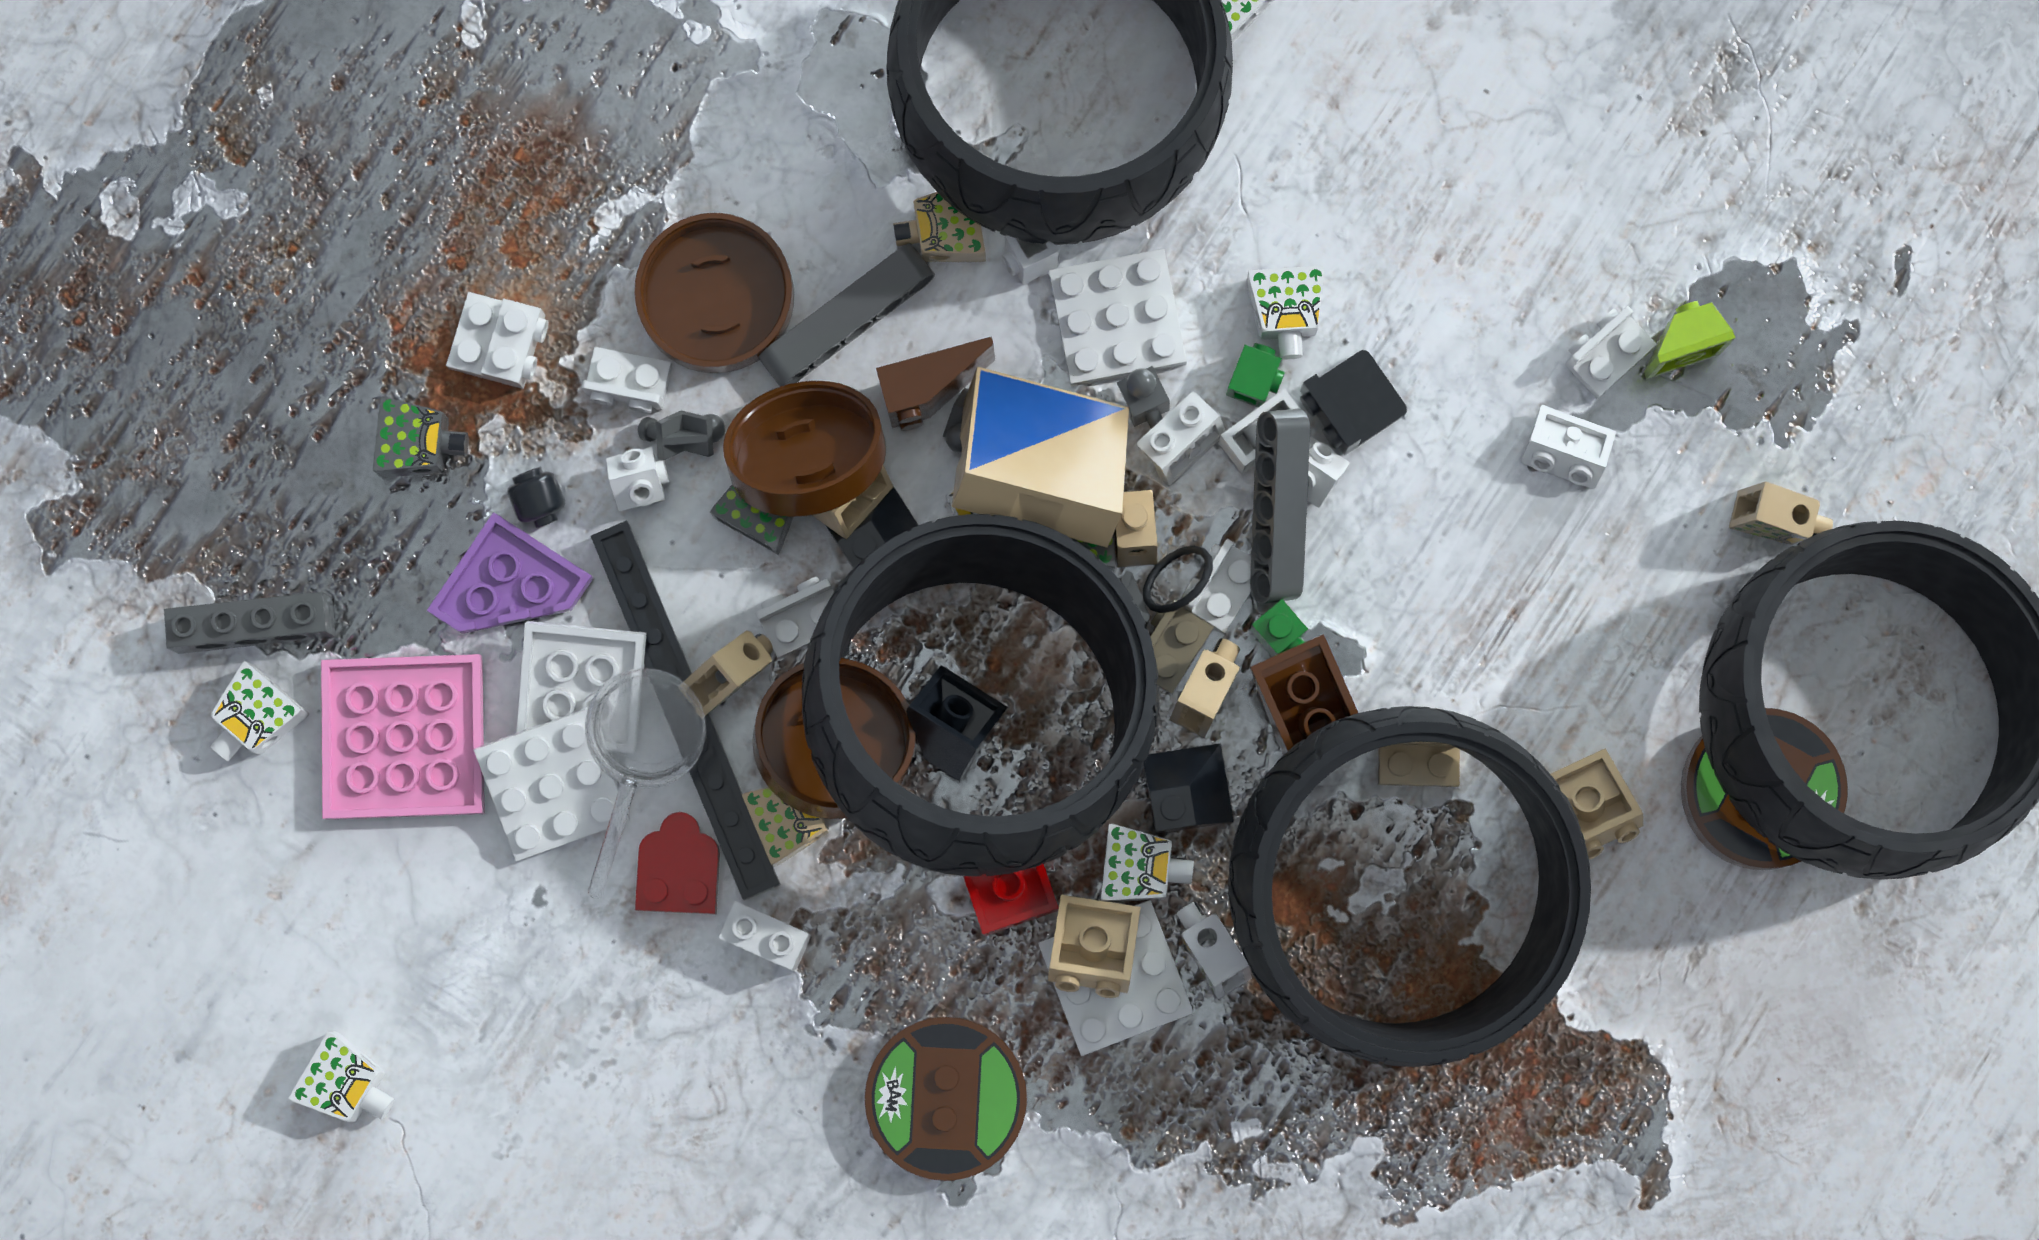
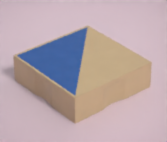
M977 366L964 400L960 432L962 455L956 468L952 507L977 514L1016 517L1020 521L1024 519L1054 529L1069 538L1108 548L1123 509L1129 407Z

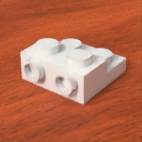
M468 292L446 366L451 370L524 389L526 379L532 380L537 366V357H534L537 342L542 343L546 337L548 320H545V314L541 308L504 298L501 301Z

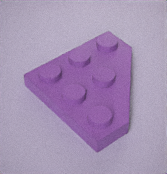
M493 512L427 611L462 634L572 611L593 580V577Z

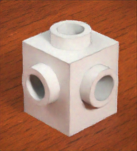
M1310 437L1307 501L1319 508L1331 493L1350 462L1335 453L1329 445L1319 442L1313 437Z
M652 447L631 449L623 454L606 458L608 478L619 511L635 507H648L655 502L665 500L663 484L669 483V477L664 460L656 461Z

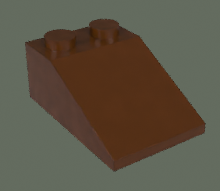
M992 336L877 367L876 371L892 428L900 426L901 431H906L922 426L924 424L923 420L931 418L972 381L977 366L986 369L995 361Z
M1324 634L1250 666L1271 727L1283 755L1295 744L1303 739H1307L1314 731L1334 721L1358 713Z

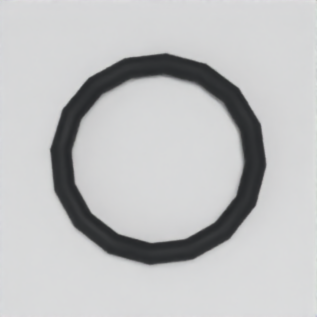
M1195 545L1181 547L1167 554L1155 565L1145 581L1143 600L1147 607L1158 613L1174 612L1188 605L1200 595L1209 582L1213 571L1212 556L1205 548ZM1183 555H1201L1204 559L1205 569L1201 579L1192 591L1182 599L1171 604L1160 605L1152 600L1151 589L1162 569Z

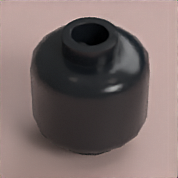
M537 467L512 477L513 484L508 487L507 495L520 522H534L535 527L539 528L558 520L556 512L564 507L565 499L554 473L543 472L541 467Z

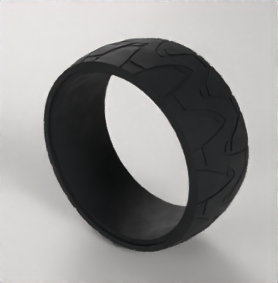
M898 0L889 34L886 73L891 108L900 138L920 173L938 194L958 212L993 232L999 231L1001 235H1008L1031 243L1044 244L1050 241L1055 245L1078 244L1080 241L1082 243L1092 242L1117 235L1131 229V226H1137L1151 218L1174 200L1191 183L1194 174L1203 167L1215 145L1228 110L1233 73L1232 37L1222 0H1152L1171 19L1188 48L1197 82V93L1194 100L1177 126L1161 142L1143 155L1121 166L1099 173L1063 177L1038 175L1003 165L971 147L954 132L934 106L926 90L920 67L927 45L937 26L960 0Z
M990 514L950 516L937 519L933 523L929 521L913 527L887 541L865 557L836 588L817 622L804 661L802 719L808 748L812 752L811 758L829 794L850 822H853L854 826L878 846L895 856H900L904 861L944 874L959 876L1010 874L1040 866L1067 853V850H1073L1081 845L1111 818L1132 791V786L1136 784L1141 775L1144 763H1146L1157 724L1160 692L1157 685L1158 669L1154 649L1145 620L1137 604L1133 603L1134 599L1124 584L1100 559L1097 560L1094 553L1078 542H1073V539L1054 529L1024 519L1020 521L1016 517L995 514L992 516ZM978 583L1013 590L1042 603L1060 615L1079 633L1096 656L1105 674L1111 693L1115 724L1110 761L1088 784L1076 793L1048 807L1024 814L1008 816L972 815L945 809L925 801L895 782L875 763L857 738L848 719L840 687L839 661L850 641L861 627L875 614L894 601L916 591L945 584Z
M1877 521L1842 525L1818 533L1797 544L1798 546H1791L1758 570L1732 599L1711 637L1702 670L1699 689V713H1701L1700 725L1705 750L1724 793L1730 796L1729 800L1751 827L1764 838L1767 837L1770 843L1783 852L1823 870L1839 874L1847 873L1848 876L1878 880L1902 879L1928 874V872H1938L1979 855L2008 835L2027 817L2030 810L2039 802V598L2036 593L2031 591V587L2015 570L2010 569L2011 566L1981 544L1967 537L1963 538L1961 534L1942 527H1934L1933 525L1919 522L1881 521V523H1877ZM1841 574L1866 575L1890 580L1922 594L1937 604L1955 620L1975 645L1985 663L1995 692L1999 717V737L1992 771L1982 793L1967 814L1950 830L1914 834L1894 832L1860 822L1824 801L1808 787L1785 758L1768 721L1763 701L1761 675L1764 644L1769 627L1777 609L1794 585L1818 577Z
M1400 706L1361 712L1334 721L1314 731L1307 739H1303L1295 744L1276 762L1253 792L1241 816L1233 840V849L1229 861L1228 890L1233 926L1242 953L1263 991L1290 1021L1319 1042L1345 1054L1370 1062H1384V1064L1391 1066L1420 1067L1442 1065L1469 1058L1471 1054L1483 1053L1516 1034L1544 1010L1545 1004L1548 1005L1568 978L1579 955L1590 913L1591 879L1586 843L1574 810L1566 795L1561 792L1556 780L1534 756L1499 730L1474 718L1437 708ZM1436 742L1450 744L1470 754L1496 774L1510 790L1528 821L1535 843L1539 874L1538 896L1529 931L1520 950L1502 975L1483 993L1451 1012L1426 1020L1406 1023H1379L1342 1014L1316 1000L1303 986L1292 970L1277 934L1273 915L1272 885L1276 857L1283 835L1292 817L1311 791L1330 773L1346 762L1378 748L1400 743Z

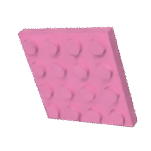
M482 655L321 660L322 819L485 814L484 776L474 752L475 748L484 745Z

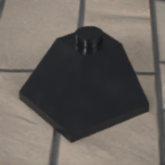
M893 486L889 493L847 539L837 534L828 526L826 528L852 569H854L865 557L887 541L919 525Z
M940 665L908 706L906 713L925 760L959 781L1008 707Z
M1221 743L1148 755L1146 763H1144V771L1155 835L1234 822Z

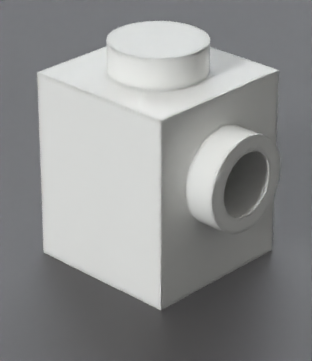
M1006 235L1005 254L1002 255V259L1011 276L1017 274L1022 284L1025 285L1048 273L1049 270L1058 268L1059 251L1056 245L1050 241L1044 244L1031 243Z

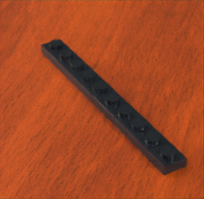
M626 520L591 535L593 544L630 631L646 633L645 668L742 899L745 901L780 886L781 883L765 852L742 797L741 788L709 713L703 717L678 687L692 672L629 522Z

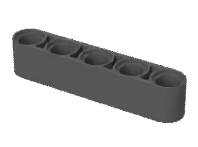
M911 243L906 244L773 342L760 354L758 359L779 386L796 383L924 288L935 277V273Z
M1300 408L1263 412L1257 420L1250 586L1254 599L1260 604L1279 602L1281 599L1284 601L1296 600L1303 592L1310 421L1305 411Z

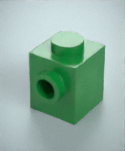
M1254 343L1253 347L1245 344L1229 383L1226 396L1255 407L1263 405L1269 392L1277 394L1285 374L1284 371L1278 369L1282 358L1275 356L1276 351L1268 346Z
M1281 599L1251 625L1249 631L1273 657L1304 643L1305 641L1302 637L1305 636L1308 628L1286 602Z

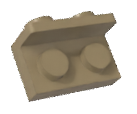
M1183 607L1174 612H1157L1150 623L1156 627L1150 638L1158 669L1157 685L1170 695L1173 694L1214 629V626Z

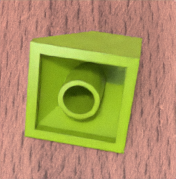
M1694 301L1675 309L1677 314L1667 323L1644 371L1646 379L1718 356L1736 338L1734 332L1712 302L1700 306L1698 301Z

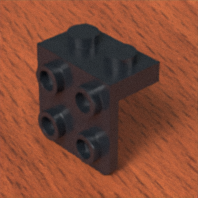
M1366 350L1357 352L1320 378L1317 374L1313 375L1303 382L1300 390L1302 394L1300 400L1312 417L1317 415L1325 427L1322 429L1324 436L1334 449L1339 447L1344 456L1404 417L1407 412L1406 404L1374 358Z

